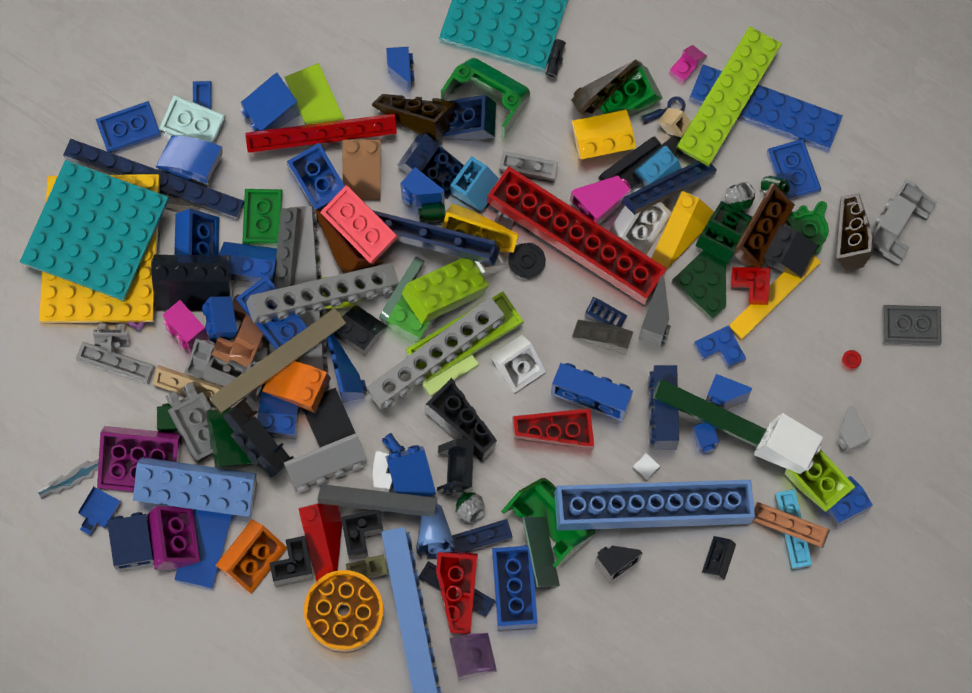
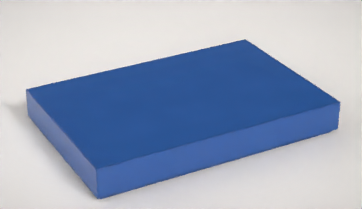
M149 101L96 119L106 150L110 153L161 136Z
M804 139L767 150L776 177L785 178L789 182L790 190L786 196L790 200L821 191V186Z

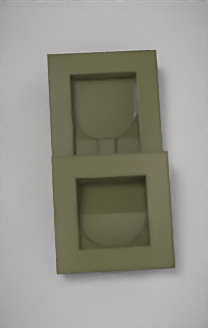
M384 554L346 564L347 570L358 572L368 579L388 574Z

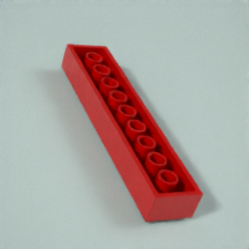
M509 166L487 195V203L643 305L647 303L655 291L660 277L666 275V267Z

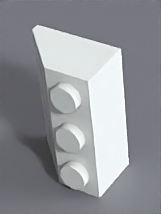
M662 202L635 215L624 206L609 231L646 254L670 217L671 212Z

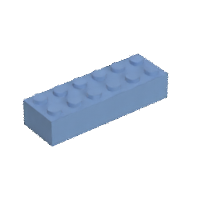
M141 457L136 467L133 501L250 517L253 510L257 473Z

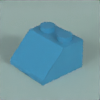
M664 146L635 169L633 173L644 186H647L682 168L674 154L667 146Z

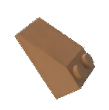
M343 140L342 168L344 185L349 186L363 201H381V141Z

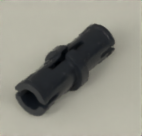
M560 39L554 40L552 53L548 57V68L545 73L550 78L557 77L560 63L563 62L562 55L566 45L565 41Z

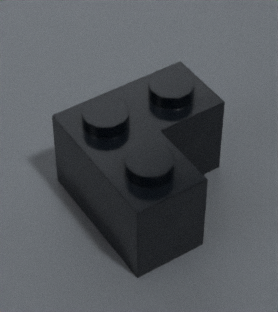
M373 510L342 516L341 521L348 558L368 556L365 537L381 534V531H383L380 511Z
M305 536L286 539L289 559L270 562L275 586L313 578Z

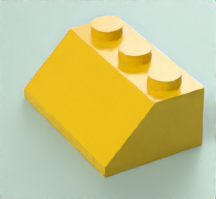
M627 110L572 120L577 153L580 159L636 148L633 128Z

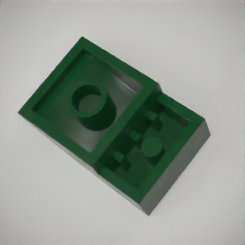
M721 201L708 220L695 246L729 263L734 256L737 244L753 217L742 211L734 210L729 204Z
M232 408L227 409L222 414L217 409L206 410L210 447L213 449L215 468L253 464L241 447L236 444L231 436L234 431L223 418Z

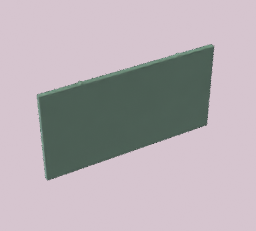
M523 517L537 587L560 586L557 570L553 566L555 560L546 518Z

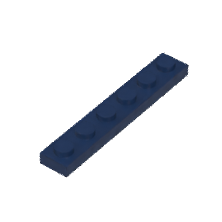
M696 161L625 196L622 203L635 215L715 175L717 169L712 164L707 166L700 161Z

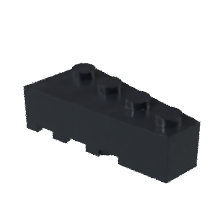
M451 377L426 403L425 413L455 439L474 441L473 454L483 461L495 449L497 440L483 420L481 421L476 414V410L469 404L465 395L458 389Z

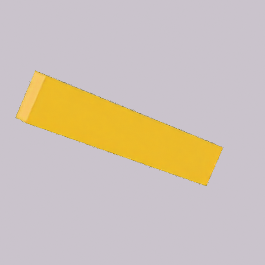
M813 256L802 279L783 272L770 285L769 304L749 305L729 325L731 331L743 340L821 264V261L816 256Z

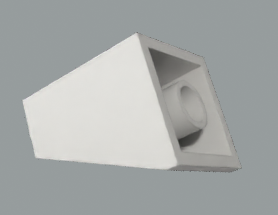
M782 413L770 422L754 455L801 474L805 470L808 471L813 465L814 461L812 458L814 454L820 451L822 447L820 442L823 437Z

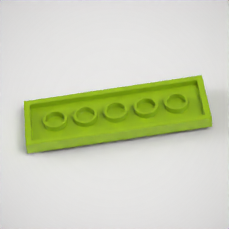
M503 291L493 296L492 299L504 313V323L499 328H492L488 331V335L480 341L477 339L473 342V346L469 350L459 352L455 360L450 363H444L440 371L427 375L426 382L524 324L523 319ZM467 313L463 314L462 316L458 317L457 319L438 329L434 333L430 334L429 336L425 337L424 339L407 348L406 353L408 354V356H410L423 345L428 343L434 337L439 335L445 329L450 327L456 321L461 319ZM480 318L478 322L480 324H486L488 323V320L486 318ZM465 329L463 331V334L466 336H469L473 333L471 329ZM450 340L447 344L450 347H455L458 343L455 340ZM435 351L432 353V356L440 358L442 353ZM420 362L416 365V367L422 370L425 369L427 365L423 362Z

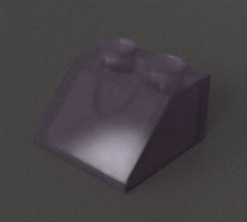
M488 633L466 634L449 638L458 681L497 672Z

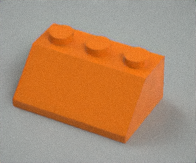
M251 519L215 566L251 594L271 569L270 562L277 561L287 547L264 525Z

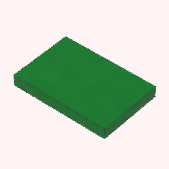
M245 189L243 244H278L280 213L283 202L282 189Z

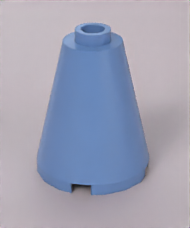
M439 504L436 506L434 517L421 516L416 552L420 557L424 554L429 559H437L438 552H455V542L442 506Z

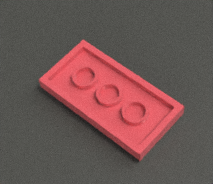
M347 185L320 212L371 264L398 238L383 220Z

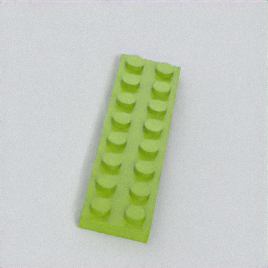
M751 26L748 27L676 149L710 166L782 45L781 42Z

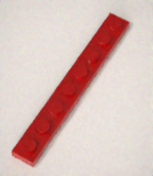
M386 114L247 132L245 137L247 151L251 153L397 134L395 114Z

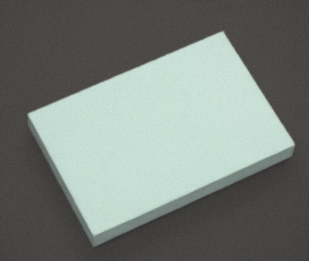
M174 95L159 129L171 135L187 136L215 143L226 116Z

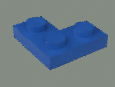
M729 325L694 342L702 360L719 352L728 368L746 360Z

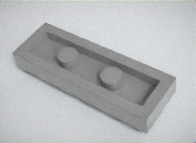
M503 151L499 171L505 172L509 166L523 176L554 181L558 162Z

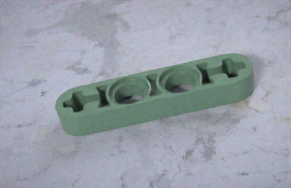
M417 256L414 258L381 311L379 319L387 323L391 312L403 296L401 294L408 282L413 281L418 276L425 263L424 260Z

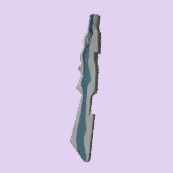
M99 459L93 462L87 460L72 469L67 475H60L48 483L45 488L38 491L40 497L42 498L51 493H60L63 489H71L75 484H80L82 479L92 478L94 470L98 469Z

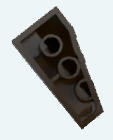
M635 59L583 88L580 87L574 92V97L571 99L572 103L580 114L591 117L643 63Z

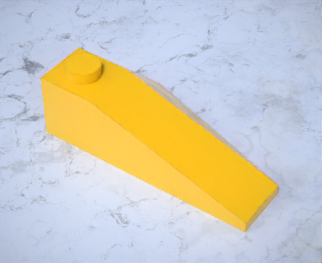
M681 191L651 258L668 269L702 233L714 211L701 199Z
M453 203L446 212L442 226L445 229L496 241L500 248L499 252H514L519 234L479 213Z

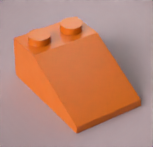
M294 361L269 379L262 391L315 413L331 377L323 370Z

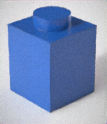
M707 423L693 426L692 433L699 452L705 451V453L716 450L715 447H718L719 440L714 427Z

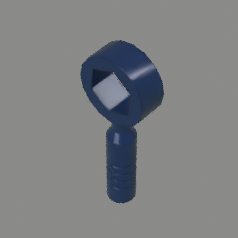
M672 97L667 103V108L641 116V120L645 123L662 116L668 108H671V104L674 102L681 104L682 108L680 110L684 112L685 101L681 97Z

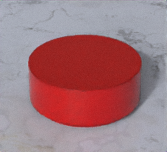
M849 350L844 353L841 361L844 368L855 370L860 366L862 359L857 351Z

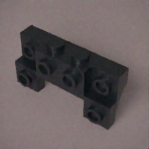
M245 397L230 409L223 418L234 431L231 436L236 444L245 452L248 459L254 465L260 463L272 478L284 469V462L294 457H290L282 448L283 443L277 445L254 416L258 412L251 409Z

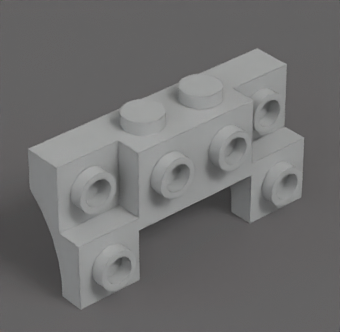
M906 179L895 198H890L887 202L885 214L881 213L875 222L878 226L873 232V247L883 252V256L899 265L909 247L897 239L913 212L927 219L937 201L926 195L916 184Z
M196 339L184 373L225 387L258 362L252 361L248 368L233 361L227 363L211 355L214 345L207 341ZM262 385L248 394L246 398L257 401Z

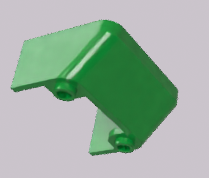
M470 58L455 68L441 89V99L447 100L458 82L466 83L471 79L503 96V106L511 111L502 124L501 136L505 138L528 103L530 90L525 85L479 59Z
M540 478L519 490L501 512L505 514L513 509L514 513L520 518L529 516L546 518L549 536L556 542L553 547L554 554L558 558L553 564L556 568L587 543L596 533V529L557 531L554 497L556 487L548 479Z

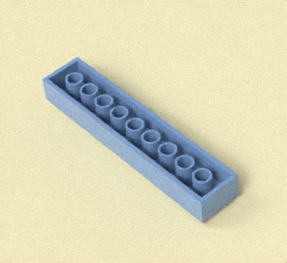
M751 480L557 486L554 492L557 531L751 524L755 518Z
M405 527L381 531L413 693H442L441 687H436L439 677L437 667H432L435 657L433 647H428V643H431L429 628L424 627V624H427L425 608L421 609L420 605L424 604L421 589L417 590L416 587L420 583L417 570L413 571V567L416 566L414 552L409 551V548H412L410 532H406Z

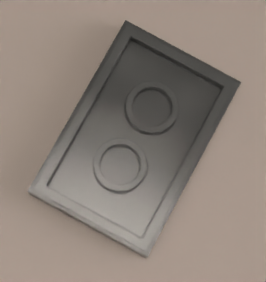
M883 305V343L941 345V306Z

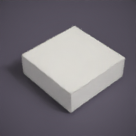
M647 453L633 466V469L646 481L660 468Z

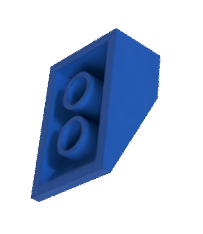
M320 143L287 161L289 170L315 210L328 204L345 187Z
M261 390L258 421L272 438L296 440L299 406L264 393Z

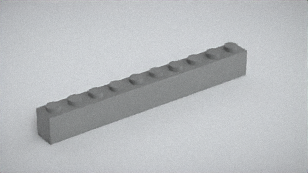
M312 206L289 207L301 209L294 285L318 280V277H321V268L317 266L316 259H320L319 248H315V241H319L318 230H314V223H317L316 212H313ZM303 296L304 300L310 301L307 297ZM324 309L320 311L309 310L305 314L299 315V317L309 327L321 318L320 313H324ZM326 339L299 358L300 363L323 371L324 368H328L327 357H323V350H326Z

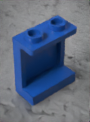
M413 445L408 447L406 451L400 452V450L390 452L388 456H385L395 493L424 497L436 494L423 446Z

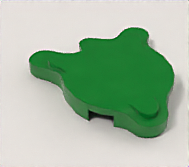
M819 201L813 211H809L807 206L802 205L797 211H791L786 220L790 228L799 231L818 245L814 255L821 252L822 245L829 233L828 223L825 220L827 203L824 201Z

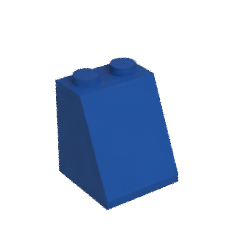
M278 72L241 101L242 109L240 111L245 119L249 118L252 123L250 126L254 132L278 129L300 115L297 100Z

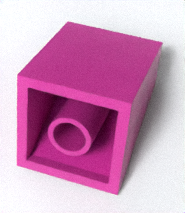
M615 176L571 191L570 202L582 214L600 224L623 204V198L630 194L631 186L624 178L621 179L619 176Z

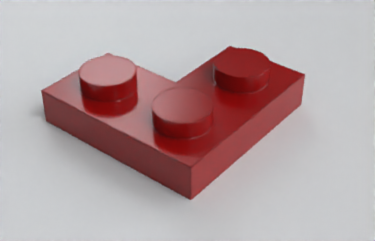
M732 267L731 287L750 288L749 305H768L771 269Z

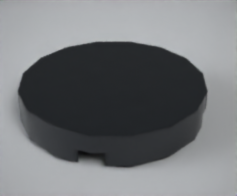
M534 243L518 244L515 247V251L509 254L508 265L510 271L514 276L522 280L537 278L545 268L546 258L544 251Z

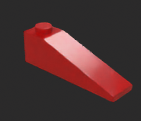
M317 503L298 508L316 582L326 574L338 571L342 529L338 505Z
M438 552L436 574L450 633L468 635L471 633L478 561L477 553Z

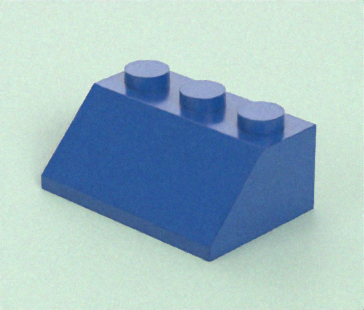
M193 209L176 213L174 255H219V217Z
M223 242L219 255L231 256V280L257 283L267 275L274 284L277 248Z

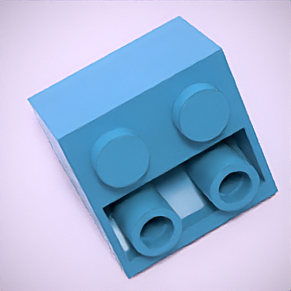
M471 156L450 185V193L482 213L488 205L487 195L499 178L487 165Z

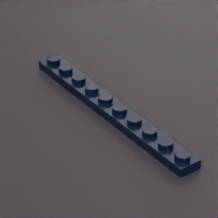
M71 138L63 154L64 158L112 175L159 174L160 192L237 220L244 205V200Z

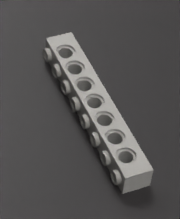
M392 263L250 295L246 304L253 324L258 322L265 324L270 322L271 319L278 318L282 320L292 314L298 316L305 314L309 310L320 311L326 306L337 307L343 302L348 301L349 303H354L364 297L371 299L381 293L388 295L394 292L399 281ZM373 280L378 281L380 285L375 284ZM338 288L343 289L345 293L340 292ZM320 292L325 293L327 297L322 296ZM303 296L307 297L310 301L304 300ZM285 300L291 302L292 305L286 304ZM267 305L273 306L274 309H269Z
M491 297L368 385L366 387L368 394L380 409L384 407L389 408L400 395L404 397L411 391V387L422 384L427 379V375L440 371L444 363H450L455 360L457 354L462 350L464 352L469 350L473 346V342L477 339L479 341L484 339L488 335L487 332L492 328H499L504 323V313ZM480 318H486L488 320V323L480 324L478 320ZM465 329H471L473 333L469 336H466L463 334V331ZM450 340H455L458 344L455 347H450L447 343ZM439 351L442 353V356L434 358L432 353ZM423 362L427 367L421 370L416 365ZM403 374H409L411 375V379L408 381H404L401 379V376ZM388 385H393L396 387V389L393 392H387L385 390V388Z

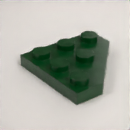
M703 250L672 279V283L713 321L726 308V262Z

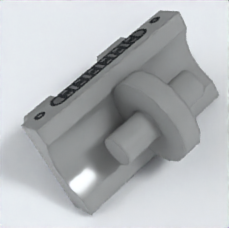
M99 323L97 329H93L95 346L107 347L108 353H113V348L129 346L130 344L126 324H117L116 330H109V325Z

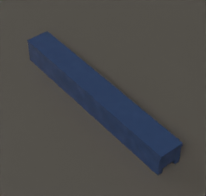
M374 211L398 236L395 241L492 266L495 265L500 251L496 241Z

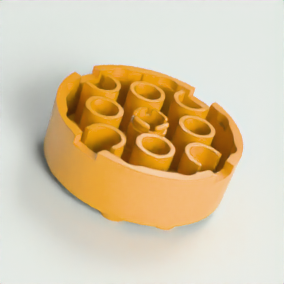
M338 570L326 574L312 585L304 603V618L310 633L321 645L334 651L348 652L364 647L375 638L383 623L384 606L379 590L370 579L355 571ZM343 605L348 606L350 610L344 616L338 613L339 608Z

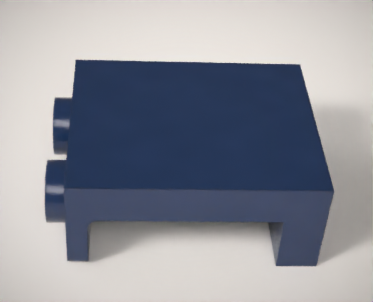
M136 512L131 514L130 517L114 516L112 520L107 521L113 566L116 570L154 563L146 514Z

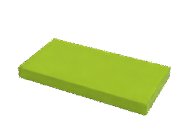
M319 63L285 76L286 83L298 102V108L305 125L345 120Z

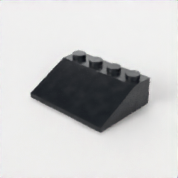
M154 254L151 261V272L156 310H168L179 300L189 310H202L203 304L209 297H232L231 256Z

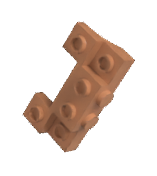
M237 294L233 300L234 314L242 318L233 341L218 337L211 355L227 363L231 359L248 368L256 351H260L263 345L261 338L265 336L255 323L253 324L251 318L236 301V297L239 296Z

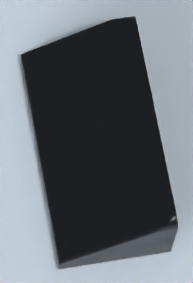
M713 536L702 573L725 580L736 543L731 539Z

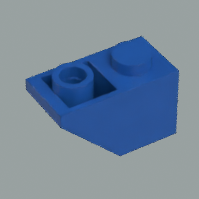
M409 46L386 48L388 73L405 87L411 88V82L414 81V70H410V64H413V53H409Z

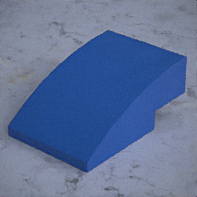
M171 135L156 164V168L189 181L193 178L207 184L223 154L222 146L197 138Z

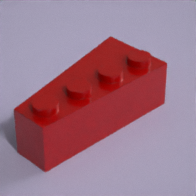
M590 408L512 417L514 438L594 449Z

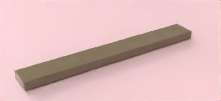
M335 308L213 394L209 399L220 414H222L345 326L346 322Z

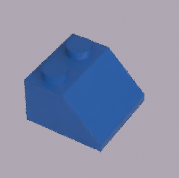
M416 167L400 183L402 200L408 205L412 204L414 207H422L421 204L445 203L444 190Z
M209 297L202 308L203 315L206 316L205 329L209 334V340L216 343L218 337L230 341L237 333L232 297Z
M716 374L706 401L727 410L747 402L752 388Z
M852 476L847 478L855 488L827 511L835 527L869 511L873 506L863 487Z

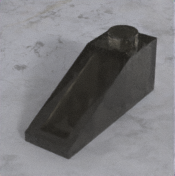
M578 319L572 338L627 355L633 331L614 325Z

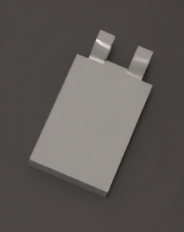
M191 382L182 387L183 392L187 396L186 398L179 400L176 391L168 394L165 398L172 406L168 412L196 462L213 453V449L210 447L206 410H212L204 393L197 394Z

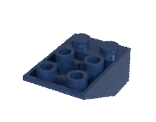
M427 134L417 135L397 164L407 174L416 167L444 190L445 198H448L451 194L450 185L464 167L460 161Z

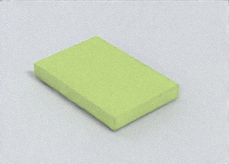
M471 355L428 382L424 381L422 385L432 397L451 377L456 381L479 366V364Z

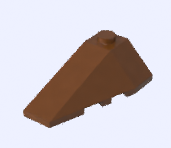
M323 209L316 210L317 218L333 256L343 274L375 267L385 260L381 255L373 264L369 263L320 213Z

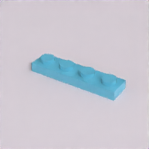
M796 490L776 492L778 509L802 519ZM784 533L792 570L812 566L808 543Z

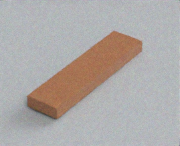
M757 502L754 509V522L821 548L824 547L830 529Z

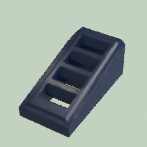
M595 297L592 298L585 312V317L618 333L627 318L626 314ZM595 306L599 307L596 314L593 313ZM602 309L606 310L603 317H600ZM609 313H612L610 321H607ZM616 316L620 317L617 324L614 325L613 322Z

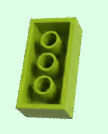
M460 258L408 282L401 294L420 323L424 324L483 296L489 284L473 260Z

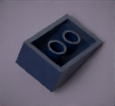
M487 95L450 100V102L455 103V108L447 131L439 139L481 140L495 137L496 102Z

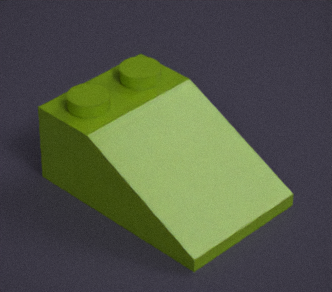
M820 449L817 454H814L812 458L814 461L813 465L808 471L805 470L798 474L786 469L785 475L801 492L827 512L852 491L855 486Z

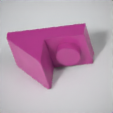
M691 45L682 51V56L673 65L669 73L682 83H685L706 59L707 55L694 45Z

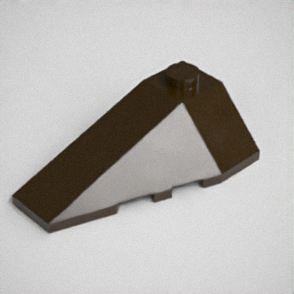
M381 94L372 103V106L384 114H395V121L418 135L427 134L437 141L448 129L455 103L439 98L427 101L422 100V97L405 99L403 95Z
M859 193L841 197L836 259L846 271L863 268L873 254L874 236Z

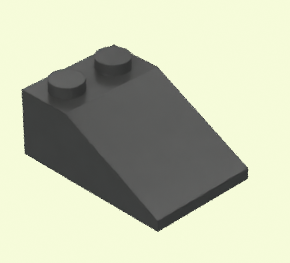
M662 276L659 279L639 335V339L657 346H661L662 341H667L671 328L668 325L669 311L665 279Z

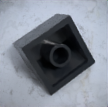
M780 224L764 258L768 266L802 279L818 245L799 231Z
M355 305L342 316L346 325L336 331L334 335L363 356H366L385 331L387 325L358 305Z
M613 545L607 548L606 546L597 553L595 565L608 583H610L638 563L643 553L639 549Z

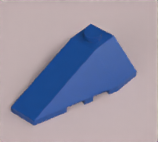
M332 334L327 340L342 403L365 398L364 391H367L365 380L360 379L358 371L335 335Z

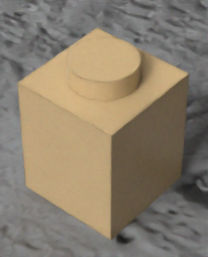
M668 108L658 120V123L667 134L682 137L691 121L683 111Z

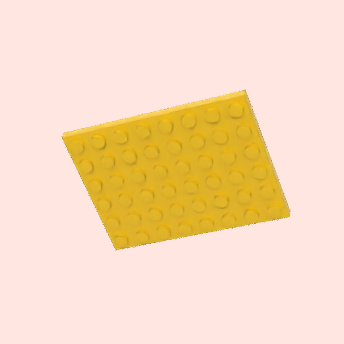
M159 174L109 175L160 194ZM47 176L46 201L58 176ZM158 227L125 302L42 272L39 322H154L155 301L151 261L154 254H157Z

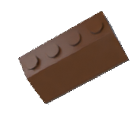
M771 183L736 246L734 256L745 266L761 268L765 260L764 256L780 224L784 226L795 206L774 183Z

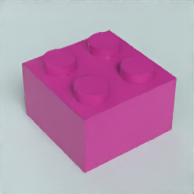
M181 300L162 314L165 320L163 322L166 326L165 329L172 337L176 335L175 337L178 339L179 345L184 350L188 348L192 352L196 339L206 341L209 338L205 327Z

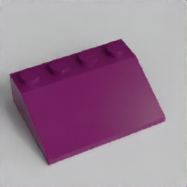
M104 426L100 432L97 488L134 492L136 467L141 457L179 462L181 450L180 433Z

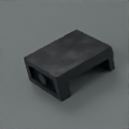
M456 438L438 446L439 454L448 455L447 484L437 487L438 492H443L445 496H454L455 493H462L465 489L472 487L474 441Z

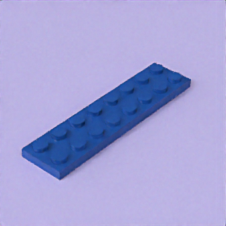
M703 64L689 99L703 104L722 71ZM759 84L739 118L796 139H804L807 143L829 151L843 115Z

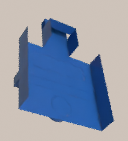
M93 486L78 511L80 515L86 517L80 530L91 535L97 524L106 528L108 525L107 521L111 520L113 515L116 514V510L122 501Z

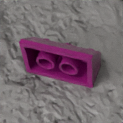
M155 506L147 514L154 570H173L199 563L200 558L193 509L175 506Z

